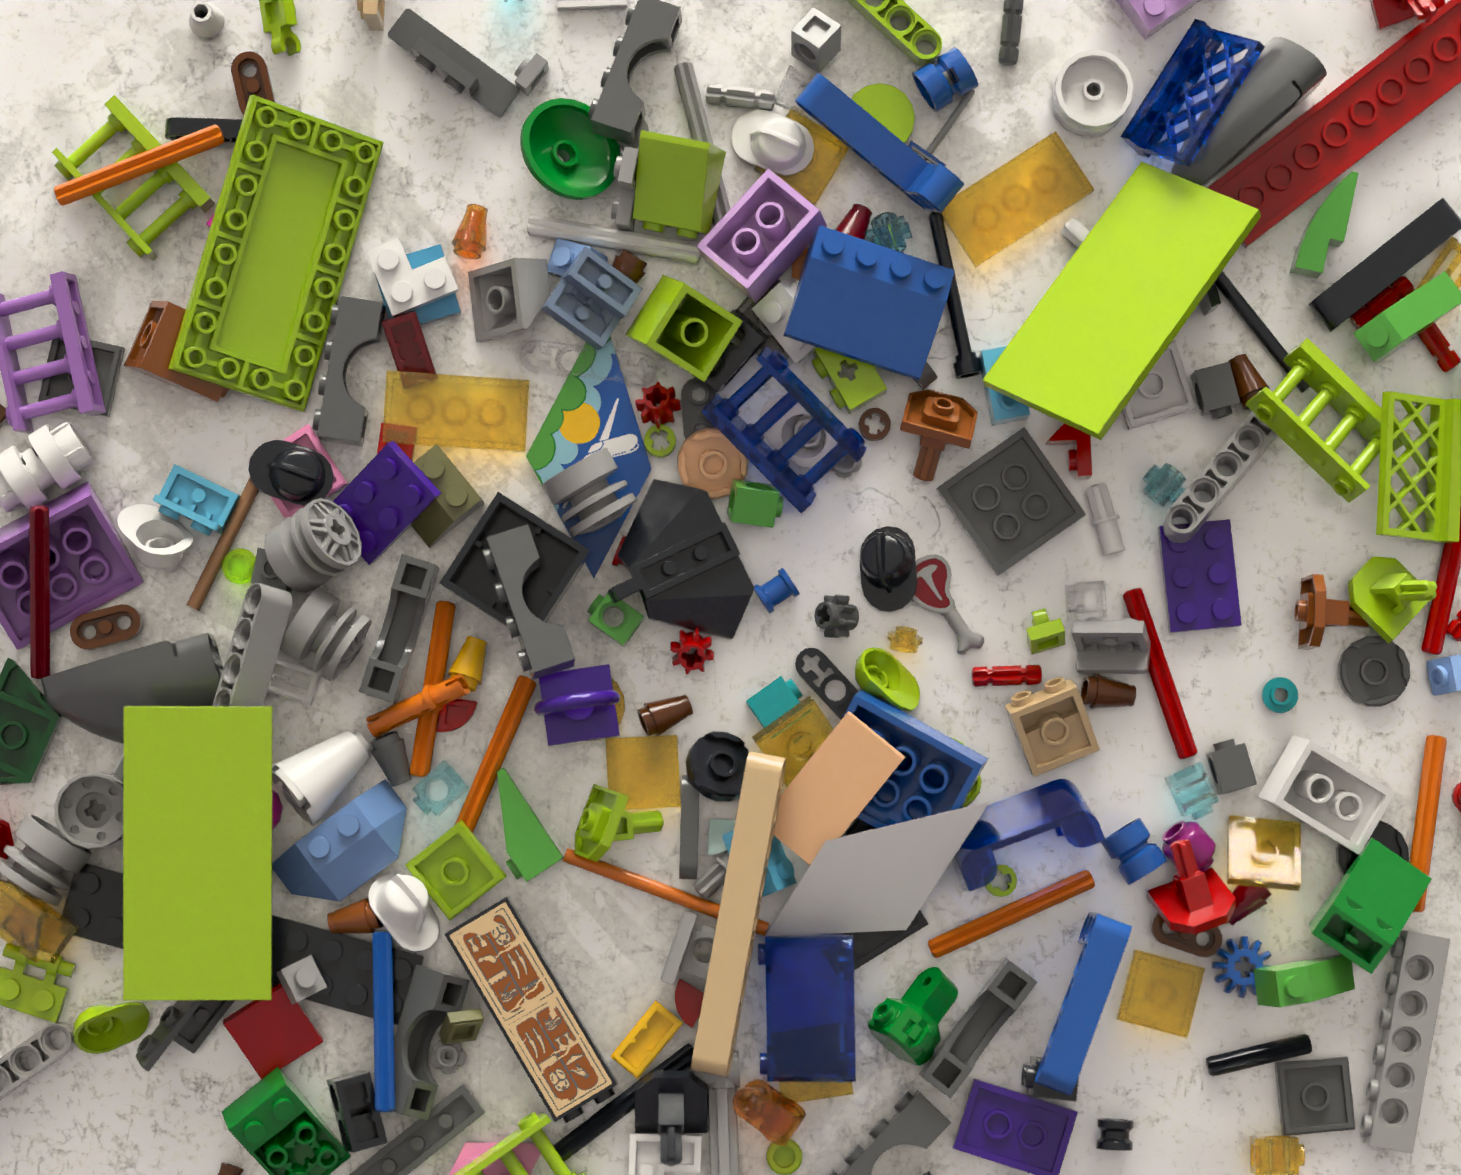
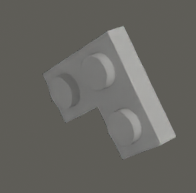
M624 147L623 156H617L614 166V177H618L617 181L622 190L620 198H615L613 201L611 219H615V225L619 230L633 232L635 225L633 211L639 149Z

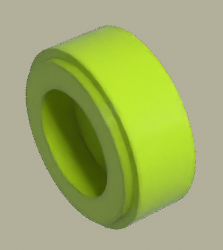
M779 1138L769 1145L766 1152V1160L769 1167L775 1173L789 1175L800 1167L802 1151L794 1140Z

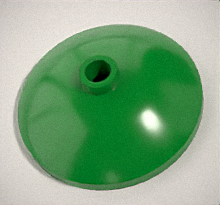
M557 98L540 104L526 118L520 135V146L524 162L533 177L543 187L558 196L573 200L595 197L606 190L616 178L614 177V166L617 156H620L619 144L614 139L593 132L591 119H588L590 106L573 99ZM557 155L561 156L564 162L561 161Z

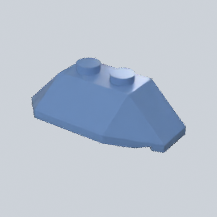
M385 779L353 799L293 844L272 863V869L293 895L342 901L399 858L407 807Z

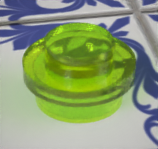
M242 548L230 551L222 563L225 577L235 584L250 582L256 559L255 555L249 550Z

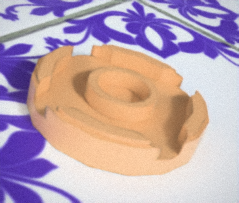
M707 427L695 431L684 440L677 456V469L685 486L702 489L708 492L710 499H719L730 495L733 479H745L748 471V457L744 445L733 433L723 428Z

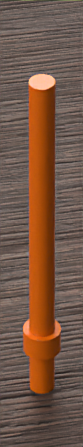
M569 848L566 850L563 862L718 919L720 904L601 860L598 862L575 854V850ZM758 919L756 934L765 937L769 923Z

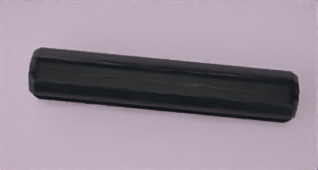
M1301 1034L1207 1057L1206 1067L1209 1075L1218 1076L1309 1054L1312 1052V1044L1308 1035Z

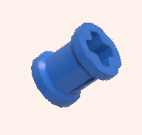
M783 568L778 570L777 576L762 586H754L756 595L769 614L774 612L776 605L790 596L797 597L800 595Z

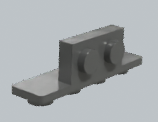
M409 8L404 10L388 32L389 39L416 57L415 63L430 74L435 71L445 78L443 83L459 95L464 92L497 117L503 116L520 93L516 85Z
M177 1000L174 1006H169L163 1012L159 1021L160 1024L154 1032L144 1037L140 1042L136 1059L141 1067L146 1071H150L172 1041H175L194 1054L235 1000Z

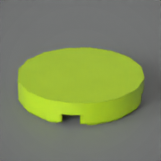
M878 83L865 86L853 95L851 99L902 142H907L913 132L915 114L913 105L904 92L892 85Z

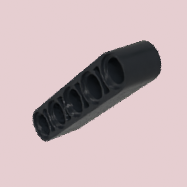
M1444 198L1440 199L1308 305L1330 332L1458 232L1461 229L1460 217Z

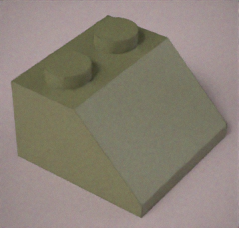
M438 444L434 445L413 462L442 493L411 525L429 548L484 504L482 498Z

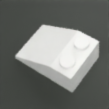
M1293 735L1258 797L1359 855L1394 797L1395 792L1312 741Z

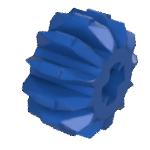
M1247 936L1240 937L1239 948L1233 939H1227L1226 945L1230 952L1228 953L1224 949L1218 948L1216 954L1224 958L1223 962L1215 961L1211 963L1212 968L1223 970V973L1214 977L1215 982L1220 983L1228 979L1223 991L1230 994L1237 985L1236 993L1239 998L1245 997L1247 987L1253 995H1257L1253 969L1271 966L1263 965L1262 962L1269 959L1271 953L1264 951L1257 954L1262 942L1255 940L1249 947ZM1241 957H1244L1245 963L1251 965L1249 972L1244 971L1246 975L1244 977H1241V972L1234 968L1235 962L1241 963L1239 959Z

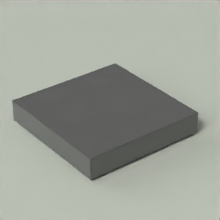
M61 338L52 340L47 363L64 359V355L67 354L64 341ZM90 340L106 413L100 414V416L110 417L125 348ZM67 372L43 379L38 402L70 394L72 389H74L72 376ZM76 407L69 408V409H72V410H77V411H79L78 409H76Z
M1347 1056L1275 1063L1281 1132L1283 1136L1355 1130L1349 1060Z

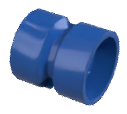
M956 47L940 55L936 65L927 63L912 73L913 80L920 94L934 112H938L953 102V95L957 94L962 97L979 85L970 64ZM945 71L947 72L948 76L953 82L950 85L945 76L943 75V72Z
M1141 818L1133 820L1101 841L1110 858L1121 861L1118 869L1128 885L1146 876L1167 861L1156 843L1147 842L1151 834Z

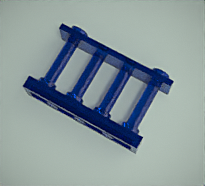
M766 346L756 359L763 367L729 399H723L717 393L707 402L701 412L802 514L812 504L817 495L813 491L814 485L847 454L858 462L863 457L867 448L863 445L865 443L863 437L854 428L850 427L848 429L788 368L789 362L777 350L772 351ZM774 377L788 392L757 422L747 424L738 415V409ZM799 403L813 418L779 450H773L764 441V434L792 407ZM824 428L838 444L807 473L797 475L788 466V460Z

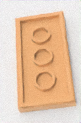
M850 711L847 712L782 793L774 836L811 865L825 841L842 837L904 760L905 756Z

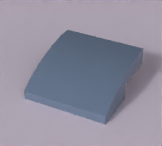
M584 247L560 279L541 310L599 351L604 347L619 321L627 315L643 288L593 251Z

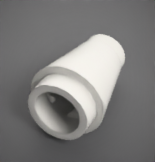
M197 1L191 6L189 25L197 36L211 38L222 30L224 16L217 6L205 1ZM208 13L206 17L199 18L202 14Z

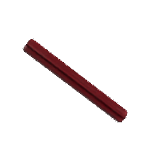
M43 505L31 506L29 509L30 673L32 678L42 679L50 676L49 508Z

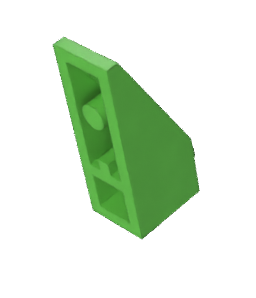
M1444 271L1381 312L1353 334L1372 360L1380 363L1461 304V291L1447 272Z
M502 768L497 771L506 851L511 858L506 861V864L517 880L523 877L526 882H529L561 861L564 857L507 770Z
M1342 954L1253 969L1258 1005L1286 1007L1308 1003L1355 989L1352 961Z

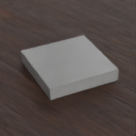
M688 911L683 912L660 978L662 979L661 981L674 985L697 914Z

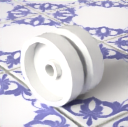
M1090 49L1076 53L1064 63L1053 84L1051 103L1054 115L1063 127L1077 135L1092 137L1107 133L1119 124L1132 101L1134 85L1129 69L1120 58L1108 51ZM1093 89L1098 94L1097 96H1091L1088 93Z

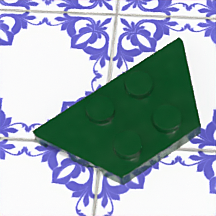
M7 658L0 673V785L34 782L62 718L60 714L49 706L43 693L18 663L10 658Z

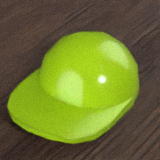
M873 647L866 649L858 657L855 665V680L861 689L878 698H886L890 703L905 711H913L918 706L920 699L919 685L915 677L892 654L883 649Z
M126 1002L114 1006H89L79 1014L73 1024L74 1043L80 1050L93 1054L109 1052L138 1039L146 1031L149 1023V1011L144 1004L138 1002Z

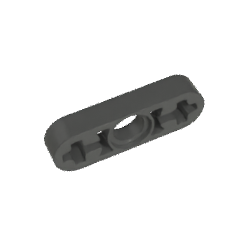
M682 775L679 879H697L699 791L693 787L687 775Z

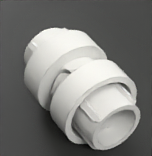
M63 423L54 430L46 424L28 435L32 446L21 453L13 445L0 453V505L6 512H14L22 506L29 510L31 506L43 504L49 500L45 489L55 482L65 490L82 479L79 470L91 463L93 456L71 423Z

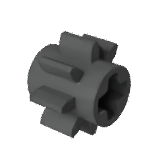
M825 595L824 602H821L816 607L814 614L817 627L825 629L824 637H849V631L857 626L859 612L857 606L848 604L850 596Z

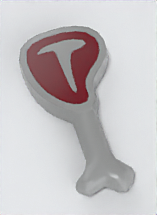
M936 554L926 555L917 559V585L912 601L927 611L938 613L945 617L958 637V654H966L970 648H981L984 643L983 635L974 633L969 629L957 611L955 602L950 594L949 587L952 574L948 562L942 556Z

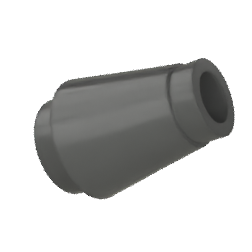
M397 731L384 734L370 741L373 747L370 752L392 787L412 779L404 738H400Z

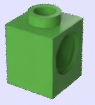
M733 479L727 515L731 522L773 528L775 517L780 518L782 514L783 497L779 496L780 493L773 484Z
M608 593L605 597L599 594L587 610L591 614L588 620L589 623L623 647H625L645 619L642 614L622 600L613 604ZM610 608H618L624 614L623 622L617 627H610L604 623L603 616Z

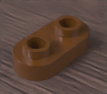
M251 51L242 52L237 55L232 62L231 73L242 114L244 115L250 95H256L276 103L268 67L264 59L259 54ZM255 67L257 69L256 74L253 77H246L244 75L246 68Z
M120 604L78 616L71 624L70 637L76 646L85 650H95L134 639L140 633L143 621L141 614L134 607ZM122 617H129L131 625L128 629L122 630L119 627V621ZM88 626H94L96 629V635L92 639H87L84 635V631Z
M1158 913L1151 921L1153 937L1159 943L1199 957H1210L1216 954L1218 948L1222 945V933L1218 927L1204 931L1208 935L1209 941L1206 945L1200 946L1196 941L1198 934L1193 935L1178 931L1166 934L1162 929L1164 920Z

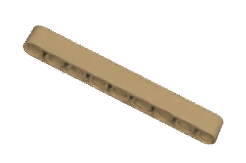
M752 751L748 754L691 1063V1070L728 1077L731 1069L785 775L786 758Z

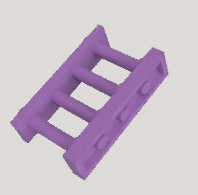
M64 271L50 274L52 285L49 286V290L5 301V296L0 294V371L8 403L6 418L16 432L32 433L34 432L32 418L76 407L80 414L89 416L106 413L78 282L74 274ZM52 303L57 307L59 320H57L56 324L13 336L9 315ZM58 338L64 341L67 353L64 355V359L20 370L17 349ZM67 372L72 376L74 389H72L70 394L28 405L24 384Z

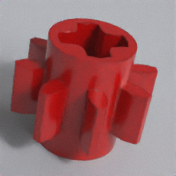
M656 382L655 385L649 388L642 387L643 399L635 400L637 411L641 412L642 423L645 424L650 421L656 425L657 429H660L661 424L674 423L673 411L681 410L680 400L674 399L676 396L674 387L666 389L660 385V382Z
M695 628L693 632L688 633L680 630L679 642H670V651L677 653L672 657L673 666L681 664L685 668V674H689L690 670L696 669L704 672L705 660H714V651L707 649L712 645L711 636L703 638L699 634V628ZM691 648H696L693 654H688Z

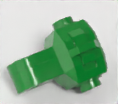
M928 968L917 976L901 999L886 998L884 1002L874 1009L873 1017L868 1022L869 1030L897 1058L916 1066H922L931 1059L935 1047L941 1040L938 1024L958 996V988L939 968Z

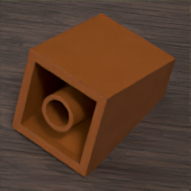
M151 301L124 366L208 401L218 402L220 397L224 398L229 389L168 369L186 309L168 301Z

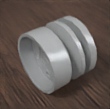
M607 448L587 456L542 484L553 505L562 504L570 501L573 507L561 517L563 522L579 516L581 522L568 530L572 538L581 534L593 533L621 517L629 506L637 501L634 493H630L620 499L615 495L628 486L626 480L611 485L607 481V478L618 469Z
M319 498L312 500L304 508L297 510L293 516L285 518L270 528L265 536L264 547L267 559L274 573L282 582L295 591L307 593L329 581L333 575L339 574L345 568L355 564L361 556L362 543L359 532L350 516L333 501Z
M319 586L307 598L283 636L280 650L299 662L313 651L316 654L310 669L317 673L328 661L323 678L332 683L342 671L351 665L365 643L366 634L372 620L362 615L351 626L357 610L352 607L338 618L335 615L340 599Z
M103 772L82 773L70 779L59 791L54 805L55 821L62 835L73 844L85 848L106 847L123 838V783L115 776ZM94 800H97L99 805L105 804L106 811L101 813L100 820H97L95 815H89L88 809L93 807Z
M27 813L15 831V835L26 846L23 850L10 845L5 846L4 852L15 862L12 863L0 857V873L5 876L11 885L26 895L58 906L63 898L51 886L54 885L68 891L71 885L60 872L62 869L79 874L92 853L87 848L70 842L57 827L33 814Z

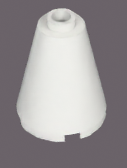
M346 730L274 764L273 782L276 785L282 781L284 784L281 786L284 791L282 795L306 822L310 821V824L313 826L319 822L369 759L367 750L370 749V745L358 731L352 734L349 730Z

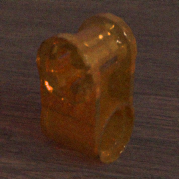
M756 1079L750 1081L733 1098L735 1113L759 1130L768 1140L780 1146L787 1145L806 1116L805 1111L799 1104L785 1097L763 1080Z

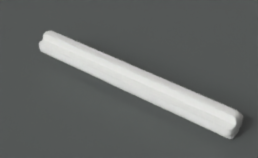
M530 215L527 225L528 234L545 238H560L575 243L620 251L624 249L632 253L690 263H698L701 256L696 247L699 243L538 215Z

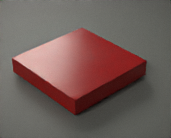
M281 983L272 988L271 1000H253L223 1019V1025L261 1079L276 1067L282 1069L324 1042L323 1037L299 1002L291 1004Z

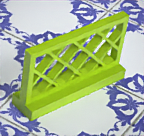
M1392 391L1382 392L1376 535L1422 540L1425 543L1433 544L1459 542L1461 507V399H1440ZM1395 401L1400 402L1408 413L1400 422L1394 415ZM1426 406H1431L1429 426H1427L1419 414ZM1412 420L1421 432L1414 442H1412L1404 430ZM1397 436L1406 448L1399 457L1392 450L1393 440ZM1425 440L1429 444L1427 461H1425L1418 450ZM1410 456L1419 467V470L1412 477H1410L1403 466ZM1395 472L1405 484L1397 493L1391 487V477ZM1423 476L1427 479V495L1425 497L1416 485ZM1408 492L1411 493L1418 503L1410 513L1401 501ZM1393 508L1396 509L1403 519L1395 529L1389 528V515ZM1422 511L1426 515L1425 532H1422L1414 521Z

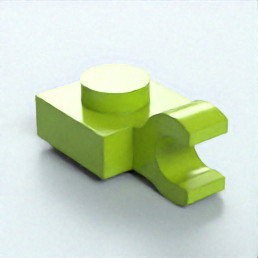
M259 0L264 33L272 35L271 49L273 54L278 55L285 52L286 47L288 56L299 53L301 51L300 40L291 30V27L297 25L294 1Z

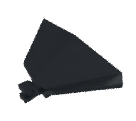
M654 479L617 554L632 578L613 586L607 592L613 604L634 593L640 592L649 620L690 630L699 628V632L732 640L751 599L754 586L739 557L740 552L726 523H722L708 492L694 487Z

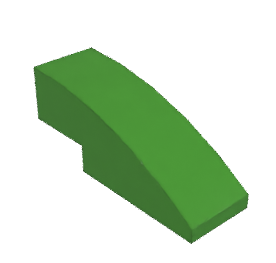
M1350 172L1316 210L1299 241L1289 273L1315 279L1323 273L1328 246L1338 248L1344 242L1359 173Z

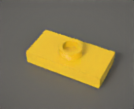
M655 1000L610 1057L635 1078L639 1079L684 1022Z

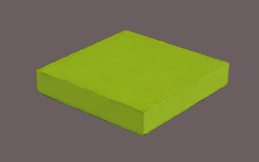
M462 820L405 864L411 874L424 884L428 895L449 921L507 876Z

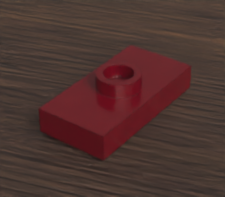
M414 310L381 321L403 389L405 390L438 379L416 311Z

